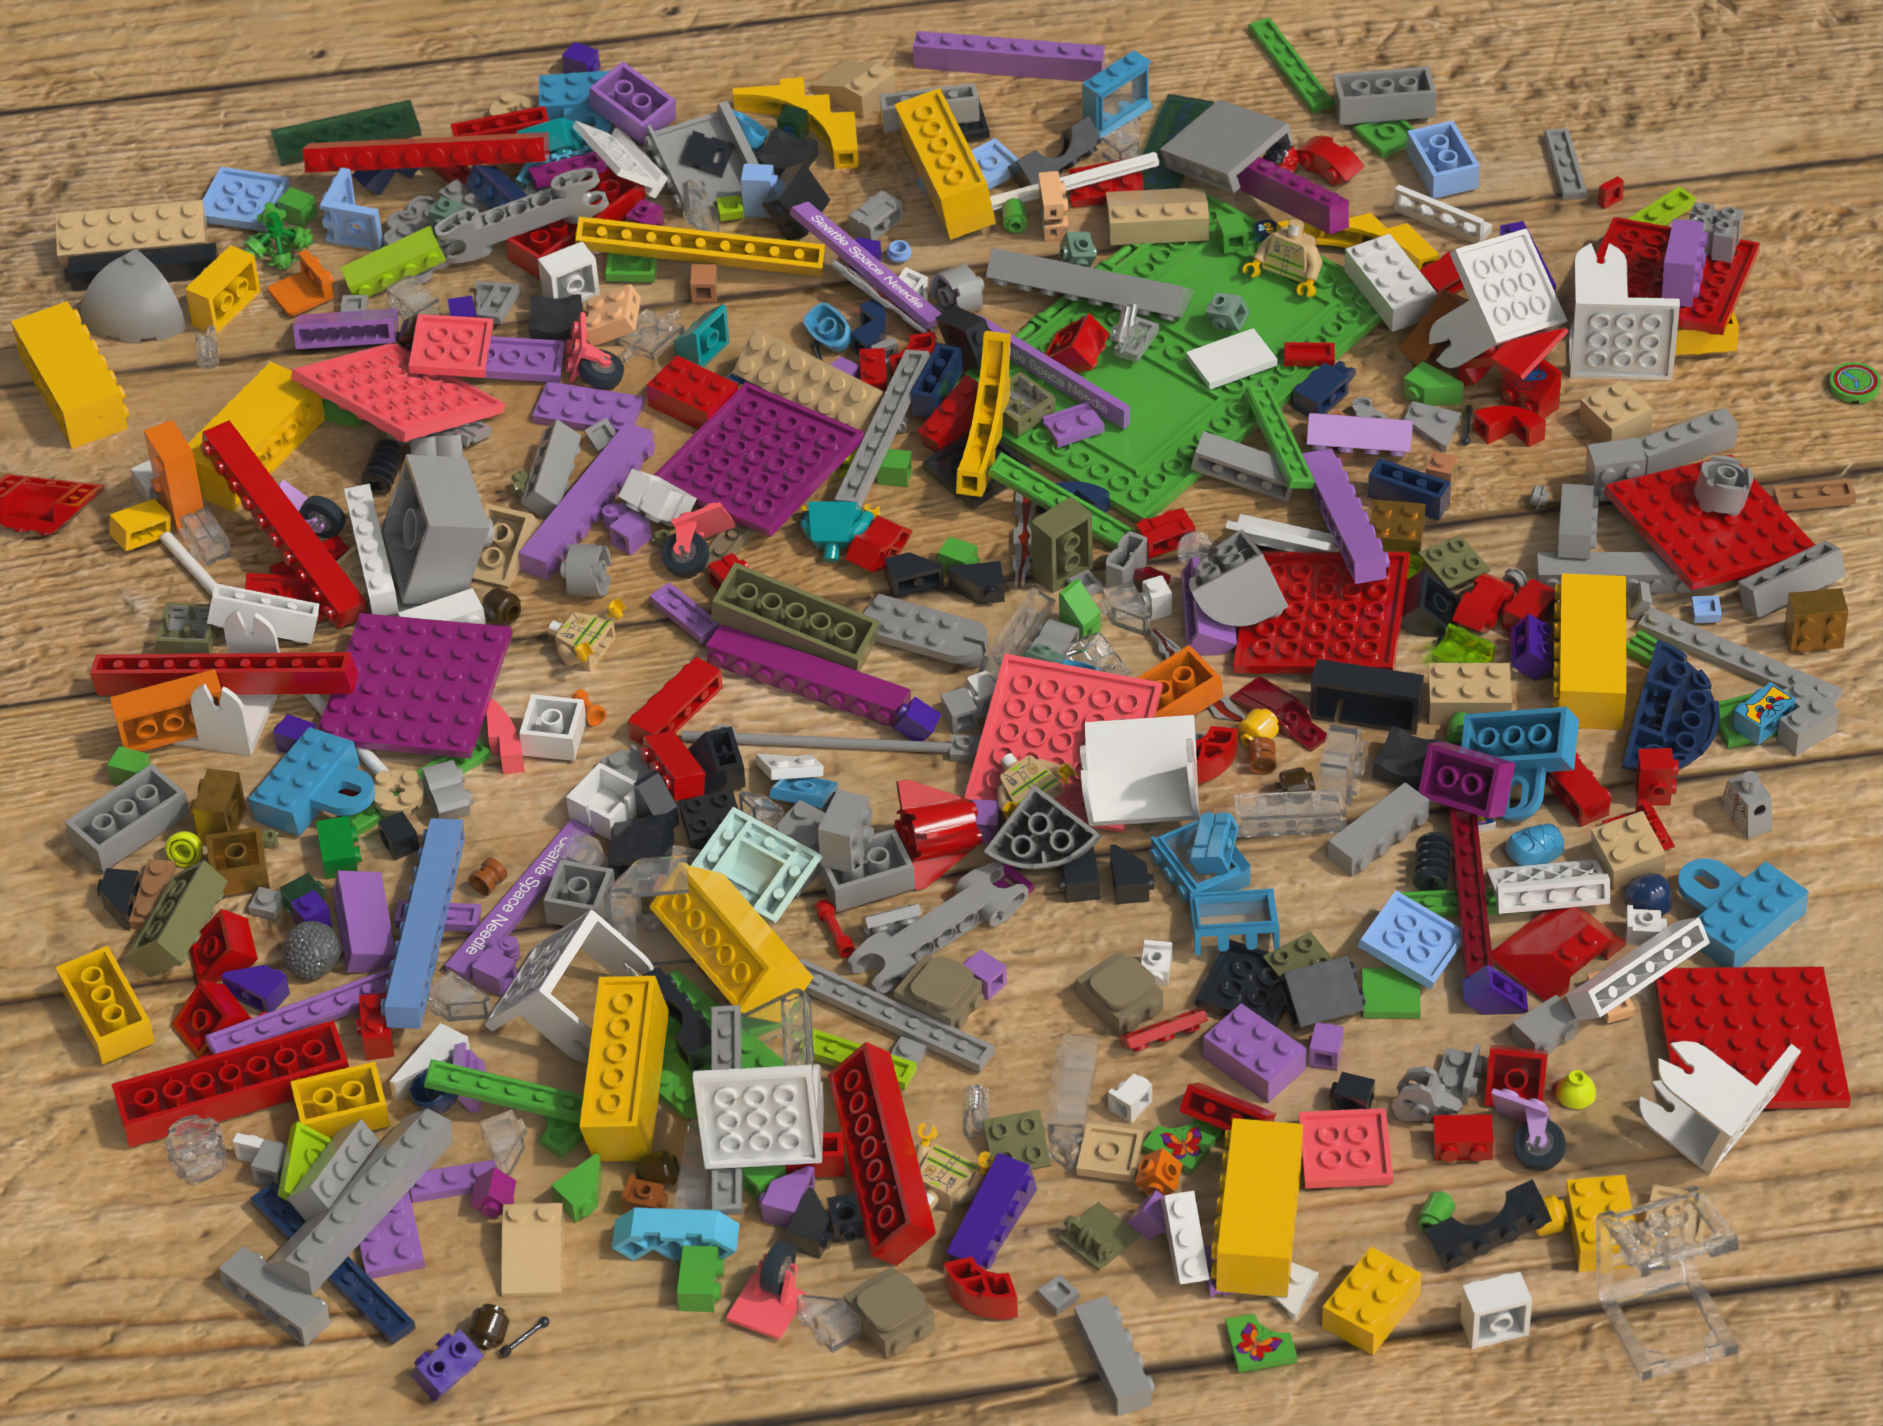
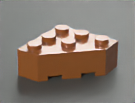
M1444 289L1437 296L1428 312L1422 316L1412 333L1406 337L1399 350L1416 366L1423 361L1439 369L1440 363L1436 360L1446 348L1451 347V341L1448 339L1443 342L1429 344V334L1432 325L1438 319L1469 300Z

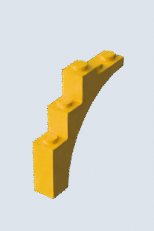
M804 77L780 79V85L733 88L734 110L742 113L773 115L797 123L815 134L825 144L832 156L834 169L859 168L855 111L830 113L829 94L805 96Z
M1372 213L1349 217V228L1333 234H1328L1303 222V233L1313 236L1316 239L1317 245L1349 248L1390 234L1419 271L1426 264H1432L1440 258V254L1408 223L1386 228ZM1293 219L1277 222L1276 232L1283 227H1288L1289 221Z
M985 331L983 336L977 399L967 445L957 469L956 494L982 497L991 480V477L987 474L995 462V449L1002 437L1003 412L1009 403L1011 377H1009L1011 334Z

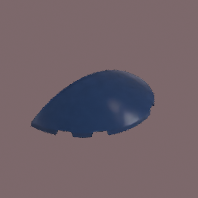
M1657 640L1626 739L1621 768L1636 772L1638 749L1672 748L1673 759H1678L1679 769H1682L1707 751L1715 738L1719 726V702L1714 701L1711 693L1712 684L1702 669L1696 670L1687 661L1688 656L1661 640Z

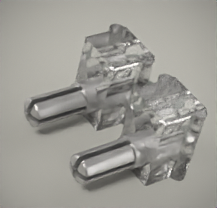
M1130 303L1128 306L1123 305L1120 321L1112 327L1110 340L1118 342L1119 353L1124 352L1127 344L1135 346L1139 343H1144L1147 339L1148 327L1135 324L1138 304Z

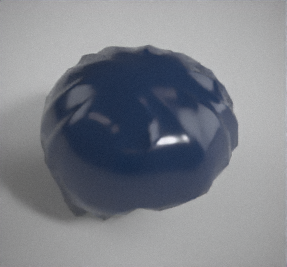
M1658 873L1639 875L1632 878L1625 886L1623 896L1626 906L1633 905V909L1661 910V917L1672 908L1670 883L1664 876Z
M428 1069L413 1078L411 1085L408 1087L409 1097L418 1111L428 1108L442 1115L456 1103L457 1095L425 1088L424 1083Z

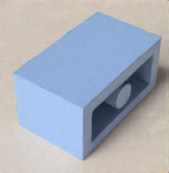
M744 164L741 176L744 217L771 218L762 203L778 181V175H774L773 165Z

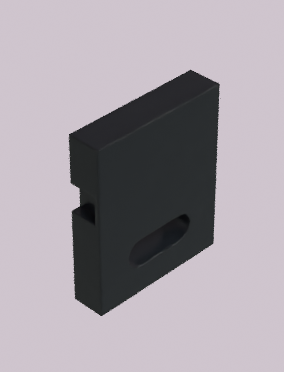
M693 130L681 164L723 178L735 144L715 137L708 138L705 137V134ZM717 152H722L723 155L720 162L715 163L714 159Z

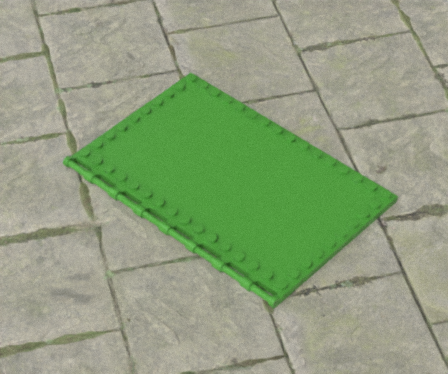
M1206 192L1209 211V240L1123 245L1110 258L1102 260L1093 267L1095 269L1173 284L1194 290L1182 318L1175 316L1174 321L1159 318L1160 313L1152 311L1150 316L1136 314V317L1159 324V332L1137 363L1114 355V348L1118 340L1113 337V332L1115 328H1118L1122 310L1111 308L1112 303L1103 302L1102 306L1087 303L1088 298L1079 297L1078 301L1065 299L1064 293H1062L1055 303L1044 312L1037 313L1027 322V325L1014 335L1045 354L1056 331L1089 313L1110 333L1105 342V349L1096 359L1098 361L1096 366L1091 371L1087 372L1085 370L1078 375L1130 406V425L1127 428L1122 429L1097 413L1104 423L1103 433L1059 448L1048 434L1047 428L1042 425V421L1020 436H1017L1002 425L1000 441L1067 481L1087 482L1108 490L1109 505L1137 522L1158 515L1204 475L1190 469L1203 431L1241 443L1260 427L1244 394L1246 386L1270 387L1281 409L1293 398L1292 393L1295 386L1302 383L1313 370H1317L1320 367L1284 366V342L1335 343L1336 361L1383 321L1347 275L1345 268L1320 255L1322 266L1317 281L1313 282V286L1316 289L1313 297H1307L1308 287L1305 289L1303 296L1298 295L1297 287L1302 282L1263 269V264L1259 265L1260 275L1258 277L1251 278L1255 271L1253 266L1244 274L1243 266L1254 261L1253 256L1271 233H1267L1265 230L1258 231V225L1263 223ZM1241 212L1248 229V250L1224 254L1216 235L1217 216ZM1216 292L1232 293L1243 298L1250 313L1239 332L1227 329L1219 330L1211 324L1205 311ZM1254 328L1277 358V366L1209 390L1186 359V352ZM1010 360L1009 377L1021 372L1053 394L1056 406L1054 413L1082 404ZM969 369L961 376L963 378L967 375L979 382L980 373Z

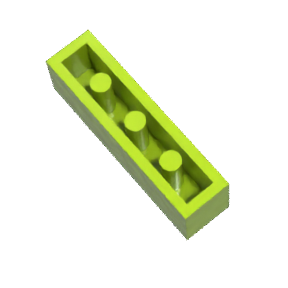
M428 226L342 266L341 270L353 295H367L369 298L447 260L431 226Z

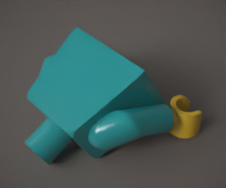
M809 501V509H806L805 505L801 506L803 514L800 527L807 540L811 541L817 549H824L823 560L835 563L839 561V550H847L849 543L854 539L855 535H861L867 530L877 515L881 516L880 506L871 510L870 504H865V511L863 512L857 502Z

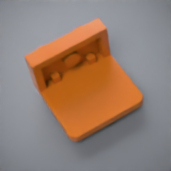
M307 249L298 253L301 272L268 286L270 295L286 314L291 317L334 299L332 290L334 280L328 270L325 271L316 256L313 257Z

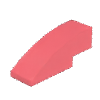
M491 698L487 709L488 738L491 755L501 756L503 774L525 772L520 739L516 728L503 708Z

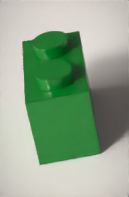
M349 816L316 821L326 880L336 878L338 871H358L357 863L362 862L360 847H354V843L359 842L356 826H350Z

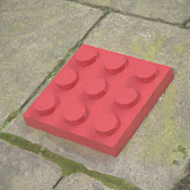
M418 314L409 361V373L485 378L493 331V319Z
M1386 1108L1299 1112V1124H1303L1302 1161L1305 1189L1393 1185Z

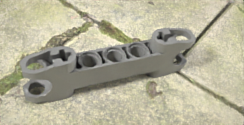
M583 168L556 176L551 182V188L479 213L475 208H466L455 212L440 221L434 228L439 240L458 239L448 245L444 251L449 263H463L475 261L489 255L493 250V244L563 218L569 224L578 223L579 217L591 218L603 211L609 205L605 192L594 191L586 193L600 182L596 168ZM593 176L590 180L581 182L584 177ZM599 199L602 200V201H601L599 204H597V205H591V204H590V203L594 202L595 200H599ZM446 227H454L447 232H442ZM463 250L459 255H452L455 251Z
M992 862L976 868L957 882L955 886L957 895L891 937L883 930L867 938L847 960L848 969L853 974H859L869 969H879L881 972L871 983L872 991L883 996L894 992L924 954L928 956L933 955L985 920L993 927L1008 920L1028 899V888L1024 884H1016L1006 889L994 886L993 883L1005 875L1003 871L1004 866L1000 862Z

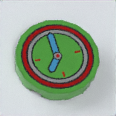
M1857 362L1844 363L1837 366L1831 372L1829 380L1830 390L1836 398L1844 402L1852 403V401H1859V403H1866L1873 400L1879 394L1881 378L1874 368L1866 364Z

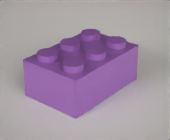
M623 61L590 87V107L641 145L645 144L644 136H646L648 125L652 126L653 131L665 128L676 119V99Z
M1673 219L1664 261L1662 298L1680 299V306L1692 307L1694 297H1699L1700 283H1702L1703 268H1705L1706 253L1704 252L1708 238V232H1703L1704 222Z
M1242 1003L1203 1036V1058L1267 1103L1306 1070V1048Z

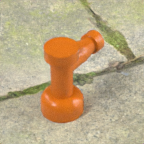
M579 689L572 695L573 699L584 700L588 724L591 726L601 724L606 718V710L601 705H593L588 699V694L585 690Z

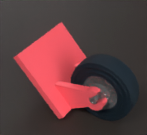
M580 312L578 321H574L572 324L571 340L567 339L564 353L568 354L565 371L569 372V382L574 383L576 376H578L593 387L600 389L614 388L622 380L624 365L615 354L597 349L587 343L586 313Z
M721 502L709 503L702 509L694 512H685L679 515V517L672 519L676 533L672 534L663 545L662 559L665 566L671 573L680 577L696 575L706 566L709 559V547L704 539L736 527L735 522Z
M778 1240L773 1244L768 1254H763V1259L758 1264L757 1274L753 1273L728 1313L727 1321L777 1340L782 1338L806 1297V1292L796 1289L798 1265L795 1264L796 1247L793 1244Z

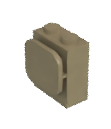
M1120 951L1076 978V997L1118 1037L1128 1031L1135 1030L1139 1024L1150 1017H1155L1163 1009V991L1155 984L1154 975L1137 959L1125 956Z
M926 954L894 990V1001L956 1029H961L965 1026L968 1016L974 1009L977 1010L981 1006L984 999L982 981L974 978L970 968L944 956L933 958Z
M893 1266L843 1295L845 1314L885 1359L890 1358L894 1354L902 1353L909 1345L919 1339L926 1338L935 1330L934 1312L926 1304L924 1294L906 1275L898 1273Z

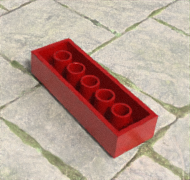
M606 165L605 172L597 173L600 182L586 193L594 191L605 192L609 205L591 218L625 222L626 215L642 199L646 200L645 186L617 176ZM601 199L595 200L594 202H592V203H590V204H591V205H597V204H599L602 200H601ZM563 218L506 239L508 260L540 280L538 259L576 244L578 223L569 224Z

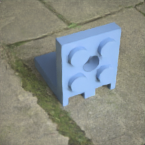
M341 168L337 176L333 177L328 192L324 193L320 204V209L324 210L325 214L322 219L323 228H327L328 232L325 241L371 251L383 248L384 243L378 209L356 205L350 169ZM352 224L359 226L360 229L354 227Z

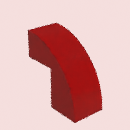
M1506 405L1490 406L1474 411L1473 431L1488 445L1511 433H1514L1527 447L1545 440L1546 420L1532 411Z

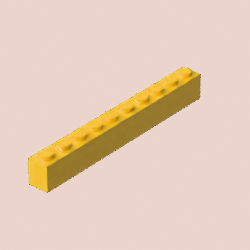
M579 217L576 234V244L583 242L589 251L702 264H717L720 266L823 277L826 255L824 244Z

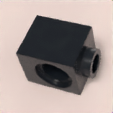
M403 811L378 821L381 841L395 861L419 850L417 832Z
M1341 1072L1338 1082H1333L1329 1097L1334 1099L1333 1110L1371 1109L1375 1097V1079Z
M856 1192L828 1197V1217L830 1218L831 1229L834 1233V1242H850L855 1239L864 1238L863 1222Z

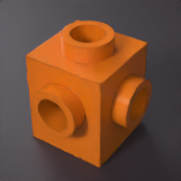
M1164 1148L1158 1149L1142 1157L1138 1166L1135 1185L1148 1196L1156 1190L1163 1196L1170 1195L1178 1187V1179L1183 1164Z

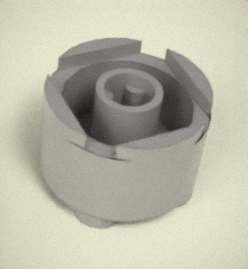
M961 263L931 277L929 282L931 298L936 297L938 304L935 305V308L939 312L944 313L955 305L971 313L983 308L982 290L985 288L984 282L980 276H975L966 263Z
M1713 456L1710 461L1706 462L1705 460L1694 488V495L1699 502V508L1706 512L1715 511L1732 516L1738 515L1745 506L1753 482L1751 469L1748 466L1744 469L1740 466L1741 461L1729 456Z
M568 544L566 550L567 559L566 562H562L560 570L561 577L566 578V595L580 597L605 596L609 590L611 575H606V566L611 567L608 547L599 544Z

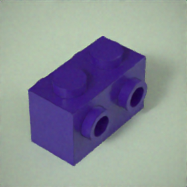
M1527 614L1511 627V666L1535 681L1550 672L1554 667L1553 628L1530 614Z
M458 1330L453 1336L448 1332L435 1344L438 1347L437 1350L431 1355L426 1351L414 1362L417 1367L411 1376L434 1402L476 1367L484 1357L461 1330Z

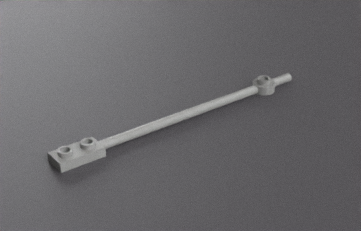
M720 724L713 727L710 731L731 726ZM732 727L737 744L950 753V762L970 763L975 761L981 739L979 735L952 734L950 743L736 733ZM683 731L682 741L695 742L705 732Z

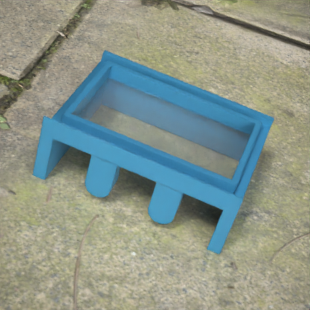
M1135 50L1082 83L1083 119L1088 116L1090 117L1102 139L1153 107L1149 100V64L1151 61Z
M1199 820L1154 838L1152 836L1151 849L1149 850V856L1153 864L1159 865L1165 880L1173 884L1179 899L1182 902L1185 901L1189 907L1190 893L1238 891L1250 886V864L1236 845H1234L1227 874L1212 873L1200 875L1196 872L1194 866L1188 860V850L1194 845L1193 829L1195 825L1199 824Z
M1274 889L1190 893V918L1195 955H1201V937L1217 936L1218 949L1224 952L1229 949V935L1245 934L1247 949L1254 950L1257 948V934L1272 933L1274 950L1280 948V925L1278 923Z

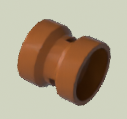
M1258 737L1250 741V769L1253 773L1267 775L1274 772L1277 768L1276 746L1272 739Z
M489 857L481 864L480 870H475L469 876V882L478 893L488 896L495 890V885L502 883L508 875L505 867L498 860Z

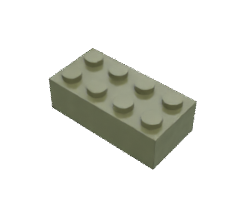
M205 860L173 875L127 953L126 958L150 978L159 973L164 974L176 965L181 966L190 955L188 953L190 947L201 936L200 930L202 926L211 919L213 915L211 911L214 905L223 898L225 894L223 890L228 880Z

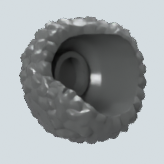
M306 921L296 925L282 942V956L285 967L295 977L303 978L306 981L318 979L329 973L338 964L342 953L340 941L334 930L327 924L325 925L317 921Z

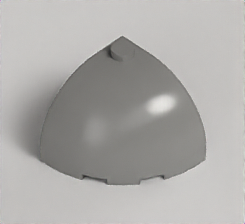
M137 249L104 267L88 286L82 301L81 317L83 324L87 326L90 332L105 339L109 336L119 338L122 343H141V339L156 337V340L159 341L187 330L181 307L170 285L156 266Z
M1243 529L1215 547L1217 552L1209 559L1204 557L1194 569L1196 572L1195 577H1191L1189 581L1190 590L1203 612L1213 620L1225 625H1252L1267 618L1276 617L1288 607L1263 554Z
M1034 785L984 852L992 858L1013 867L1034 870L1049 869L1067 864L1089 851L1100 840L1102 835Z

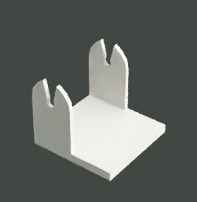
M1527 229L1458 248L1450 253L1470 300L1441 317L1432 325L1429 334V344L1449 339L1451 347L1446 348L1436 361L1445 367L1454 368L1463 365L1495 345L1543 330L1555 329L1567 322Z
M1590 243L1583 247L1576 254L1575 313L1574 322L1571 324L1569 331L1570 378L1672 381L1680 299L1628 298L1625 255L1618 248L1609 244L1604 257L1605 263L1598 264L1592 244Z
M239 610L231 613L226 618L224 633L228 653H280L274 627L258 613L254 616L253 633L247 632V626ZM206 684L197 687L191 695V707L198 737L172 744L252 756L278 694L235 695L223 686L220 698L221 707L214 705V699Z
M1194 715L1085 722L1086 745H1081L1080 756L1083 768L1081 770L1082 791L1089 826L1199 820Z
M591 909L535 945L484 1025L491 1031H494L520 1015L565 1054L574 1060L588 1064L589 1052L587 1049L590 1050L592 1029L550 994L579 948L583 949L614 977L638 976L635 971L644 975L653 970L654 967L641 951Z
M1688 1041L1671 1043L1670 1046L1687 1066L1693 1068L1694 1073L1688 1075L1683 1069L1659 1058L1658 1073L1661 1080L1653 1081L1651 1084L1663 1099L1674 1107V1111L1667 1112L1664 1110V1107L1640 1096L1639 1110L1644 1123L1654 1133L1710 1175L1779 1091L1801 1052L1792 1044L1761 1082L1755 1086L1706 1047L1696 1042Z
M820 1064L813 1065V1072L812 1065L693 1071V1084L705 1169L822 1163L824 1101Z

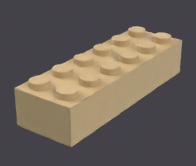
M203 200L55 214L57 257L62 271H64L65 267H68L69 257L126 252L135 249L146 250L208 244L207 216Z
M755 327L732 372L773 394L864 431V435L885 394L884 391Z

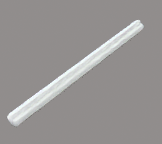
M1156 152L1063 176L1059 179L1064 181L1065 191L1157 167L1159 160ZM1039 183L990 196L993 211L1002 209L1005 202L1011 198L1020 199L1023 203L1039 199Z

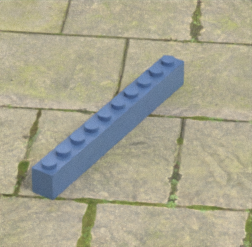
M430 818L428 829L423 831L424 847L419 848V866L414 867L415 884H410V903L405 904L404 910L406 920L400 924L401 941H396V960L391 961V979L386 981L387 998H383L381 1001V1015L386 1016L387 1027L421 1029L465 844L463 819Z

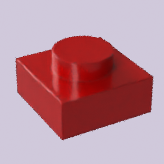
M1617 176L1599 186L1598 205L1601 208L1606 209L1623 200L1624 180Z

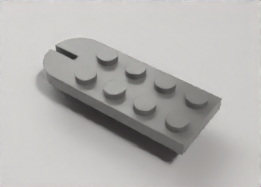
M878 594L863 613L880 621L877 642L946 662L960 664L965 668H977L985 662L984 658H988L987 646L989 639L987 630L978 621Z

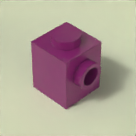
M642 199L626 215V222L664 226L663 207Z
M496 1167L491 1168L476 1178L470 1206L492 1220L503 1214L504 1204H514L513 1197L517 1180Z

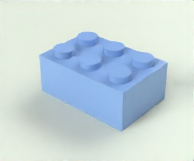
M1453 120L1407 131L1406 153L1433 199L1479 188L1480 165Z

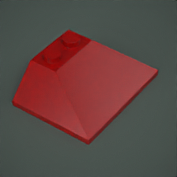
M1567 328L1543 330L1495 345L1459 366L1457 380L1463 382V386L1475 385L1493 366H1497L1507 382L1524 380L1569 331Z
M6 474L0 478V523L3 527L13 528L15 532L33 530L37 531L40 535H51L104 491V485Z
M1581 907L1548 909L1542 911L1492 951L1493 963L1541 1001L1545 1002L1555 995L1561 998L1569 992L1571 976L1596 956L1600 955L1604 959L1609 960L1624 948L1627 942Z

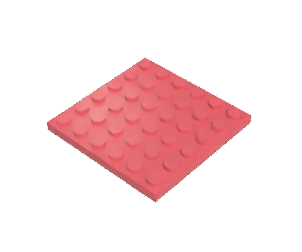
M389 343L298 367L292 370L291 379L300 383L303 388L313 390L321 398L336 403L339 408L352 412L358 419L368 421L375 425L376 429L391 434L400 442H408L411 439L425 437L426 435L442 432L449 428L474 423L480 419L491 418L494 415L504 413L505 403L456 376L409 373L411 351L397 343Z
M1004 653L964 798L968 802H972L973 799L998 801L997 789L1001 785L999 776L1006 771L1000 764V761L1009 753H1013L1018 761H1021L1028 755H1032L1035 759H1044L1059 765L1070 763L1078 775L1069 776L1067 778L1069 784L1067 785L1060 779L1064 793L1055 800L1089 825L1082 791L1081 770L1083 768L1080 756L1081 745H1086L1085 722L1155 718L1163 688L1162 683ZM1126 824L1090 827L1124 834Z

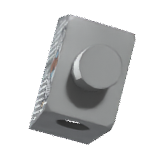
M1747 771L1742 775L1729 779L1723 793L1721 806L1744 836L1749 840L1772 831V797L1759 781V775L1754 771Z

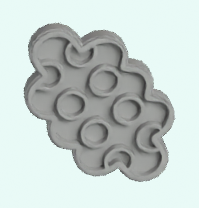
M419 196L408 203L406 210L392 213L386 221L388 231L383 236L384 247L431 226L428 213L431 206L435 205L437 201L429 196ZM438 239L446 260L447 257L444 250L448 245L457 241V239L448 241ZM447 260L404 281L415 285L423 284L432 278L434 270L444 269L451 263Z

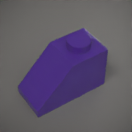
M266 965L224 972L221 976L223 984L226 985L238 1001L260 1012L265 1011L269 1013L276 1010L290 995L287 976L282 971L274 970Z
M1489 965L1463 980L1464 1002L1483 1015L1525 1014L1528 1012L1526 989Z

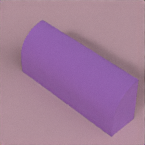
M398 309L298 315L293 324L296 349L395 343L398 337Z
M1192 556L1181 572L1186 646L1190 645L1199 654L1220 655L1230 651L1237 645L1235 626L1225 625L1213 620L1199 607L1190 590L1189 581L1191 577H1195L1196 572L1194 569L1202 559Z
M338 871L332 890L346 972L368 973L381 970L388 966L395 958V947L381 872Z

